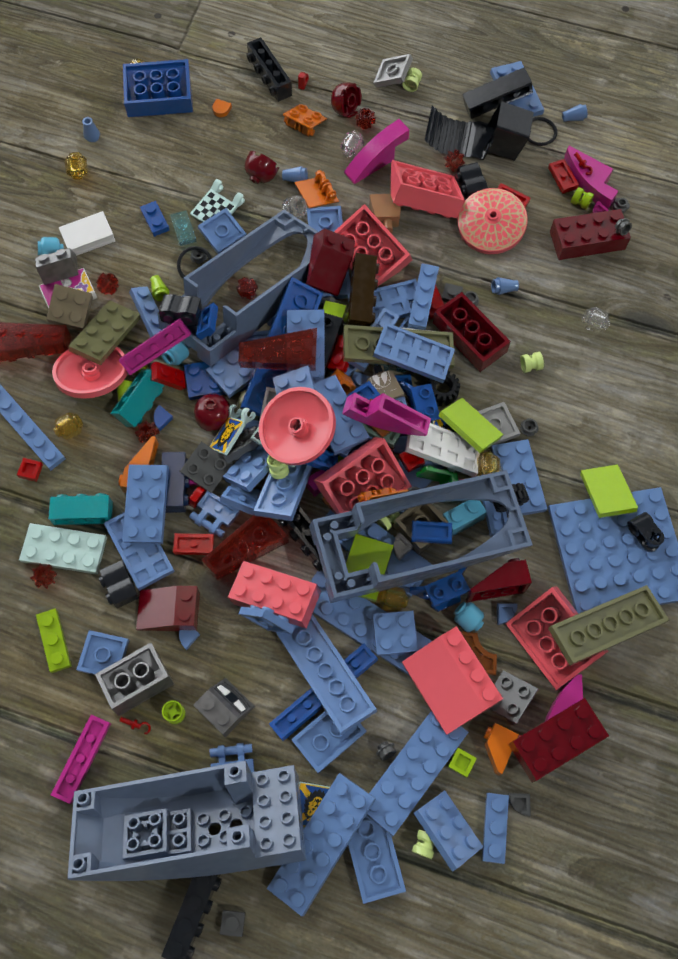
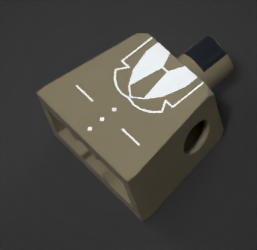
M382 365L373 368L375 376L369 377L367 382L370 381L380 395L384 393L393 399L405 397L392 370L385 372Z

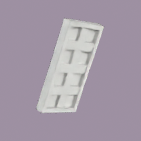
M430 423L426 436L408 435L405 452L472 477L478 474L480 453L459 434Z

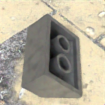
M152 643L145 645L95 674L111 709L118 716L174 685Z

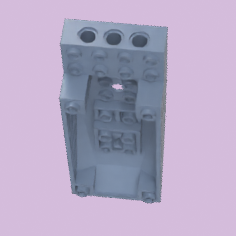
M241 761L74 791L68 880L144 881L191 878L241 872L306 860L299 776L294 765L251 772L247 762ZM233 821H242L241 826L230 827ZM213 824L221 826L220 832L216 835L209 833V828Z

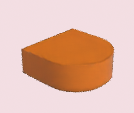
M216 99L212 106L213 113L217 117L227 116L232 108L231 103Z

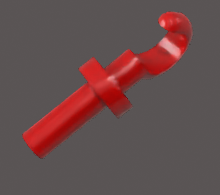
M576 152L574 156L579 161V167L589 169L590 172L585 174L591 175L593 172L592 167L586 165V159L583 160L579 153Z
M122 716L119 722L130 725L132 730L134 728L140 729L142 725H147L149 729L144 734H148L151 731V726L148 722L139 724L136 719L132 721Z

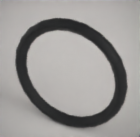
M534 117L533 121L540 120L549 123L553 127L554 135L547 142H535L530 138L528 142L537 146L551 144L557 137V127L547 118Z
M191 246L183 250L177 260L178 273L182 278L185 277L181 271L183 256L191 250H200L210 260L212 257L206 249L199 246Z

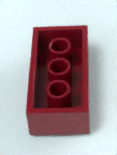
M617 209L554 219L550 234L558 260L625 250L631 239L630 233L628 232L622 236L620 233L616 234L615 232L617 221L624 219L622 210Z
M463 292L434 312L433 324L441 332H453L454 346L479 372H482L508 352L511 341Z
M583 698L513 740L508 745L533 783L609 737V734L587 700Z

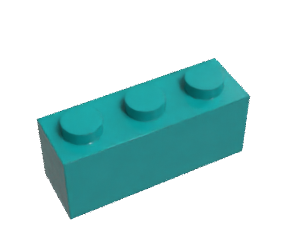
M141 369L110 414L126 427L138 426L142 422L144 414L152 408L155 398L163 392L164 385L152 381L151 369Z
M98 493L95 496L59 494L57 497H50L48 519L53 525L104 524L112 519L113 501L109 495L104 493Z

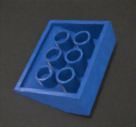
M188 59L123 64L124 105L128 117L193 112Z

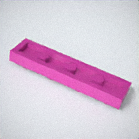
M179 318L121 357L119 362L129 375H132L189 337L191 332Z
M92 714L90 715L51 796L69 804L73 803L74 791L79 790L111 725L110 722Z

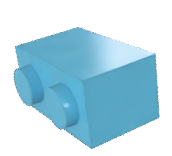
M468 500L443 513V517L449 523H452V536L484 520L487 511L480 501Z

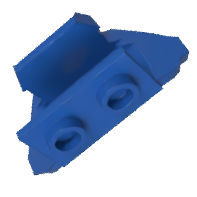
M405 381L400 383L412 409L430 417V423L441 419L438 416L439 410L431 384L413 387Z
M467 567L459 569L458 572L426 586L410 587L409 593L430 600L432 608L437 612L461 602V595L470 591L463 577Z

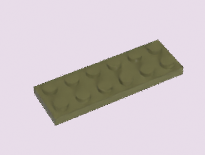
M344 325L343 362L394 365L373 357L383 327ZM405 329L454 348L453 332ZM454 354L449 366L450 369H453L455 366Z
M646 585L551 625L548 629L569 666L663 625L669 619Z

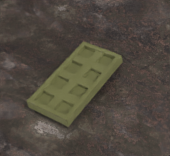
M109 300L68 346L69 351L102 365L141 319L140 314Z

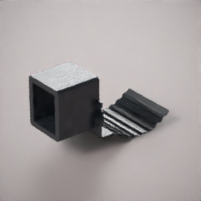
M501 101L487 124L481 121L460 122L459 120H453L446 115H442L432 105L425 141L431 147H434L435 150L440 151V153L452 155L453 157L465 156L484 160L488 152L515 161L530 138L534 112Z

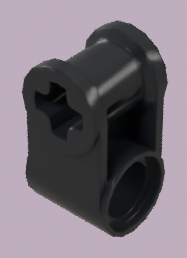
M643 512L627 522L628 529L646 551L654 552L664 542L663 532L647 512Z

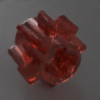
M369 108L360 109V114L356 113L355 116L356 125L362 129L371 128V124L376 122L375 112H372Z
M457 149L454 152L448 151V155L444 157L447 162L444 166L450 167V170L454 172L455 168L465 164L463 161L465 155L463 153L459 154Z
M102 273L96 281L98 290L105 295L108 293L113 295L119 287L118 279L112 273L107 275Z
M243 277L238 280L239 285L236 287V290L241 298L246 297L250 300L257 296L255 292L258 290V286L252 278Z
M147 420L141 425L138 424L139 431H135L140 443L147 442L152 436L156 437L157 434H160L155 422L150 424Z
M40 563L39 567L32 569L34 576H31L30 579L36 581L35 586L37 588L43 585L48 589V585L56 583L54 576L57 573L51 571L53 567L50 564L44 567Z

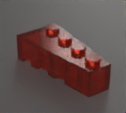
M0 322V362L7 360L13 362L25 357L31 359L43 354L48 356L64 353L69 349L68 346L71 341L70 332L66 325Z
M317 328L239 343L238 362L240 368L296 370L308 365L311 371H316Z
M253 515L202 559V563L212 576L218 580L239 569L243 561L251 563L289 543L288 535L272 518Z

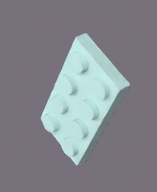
M30 523L19 561L98 574L107 537L101 534Z

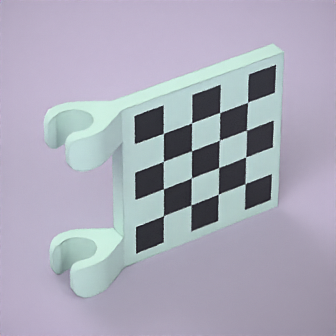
M216 179L211 189L191 211L190 215L202 223L225 208L232 215L245 202L244 195L238 192L231 202L218 194L223 190V185H221L222 181Z

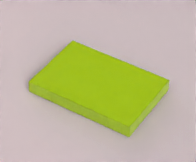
M463 398L443 409L438 415L479 453H482L504 435Z
M618 464L581 470V478L599 518L637 512L638 506Z
M356 534L346 562L348 573L368 569L373 562H377L380 574H385L394 545ZM379 592L358 597L376 602Z

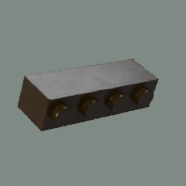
M356 253L354 256L347 325L370 326L375 321L373 307L376 306L377 296H374V290H377L378 280L375 279V276L379 271L377 256Z

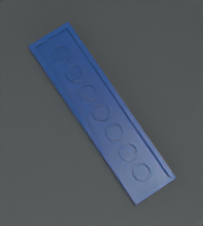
M291 277L240 408H249V412H255L257 416H260L266 387L275 388L273 377L287 373V310H318L324 293Z

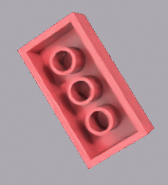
M243 561L228 598L234 605L240 607L254 605L261 609L263 606L274 610L273 614L284 616L289 619V623L307 629L321 590L315 583Z

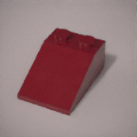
M326 228L316 233L313 237L306 284L338 296L353 258L355 240Z
M513 558L508 560L507 563L472 587L467 595L466 602L525 593L532 583L526 559Z
M171 586L141 590L136 630L197 631L200 600L198 587Z

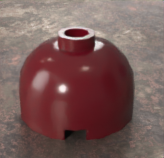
M344 82L334 88L331 94V105L337 114L347 118L357 114L358 111L355 110L357 106L361 105L362 99L361 89L356 86L357 84Z
M250 151L245 160V171L250 176L249 180L255 184H259V182L268 183L273 180L279 170V167H276V162L263 154H260V156L255 155L256 151Z
M207 394L198 399L194 407V416L201 429L209 432L221 429L229 417L230 405L228 401L218 394Z

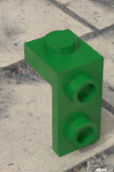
M425 466L422 470L416 472V477L438 481L440 485L458 481L457 473L449 472L448 469H436L434 466Z

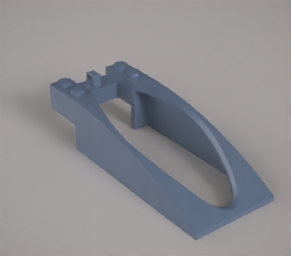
M283 210L183 278L184 295L181 297L195 296L200 298L202 309H204L216 292L233 274L262 252L294 234H302L307 239V248L303 260L297 269L238 312H235L227 305L223 306V323L216 327L215 332L211 336L200 340L196 336L198 324L185 325L191 332V335L183 340L185 345L197 351L198 358L211 367L252 336L255 331H258L277 313L291 277L303 283L307 282L313 237L318 231L286 210ZM158 312L159 328L163 330L170 324L162 322Z
M507 470L355 503L351 511L313 519L309 526L326 579L325 586L330 603L428 579L532 546ZM467 500L492 501L505 506L508 510V520L503 528L468 554L455 560L393 575L380 574L377 562H373L368 569L348 573L339 542L341 539L354 537L357 533L384 517L425 504Z

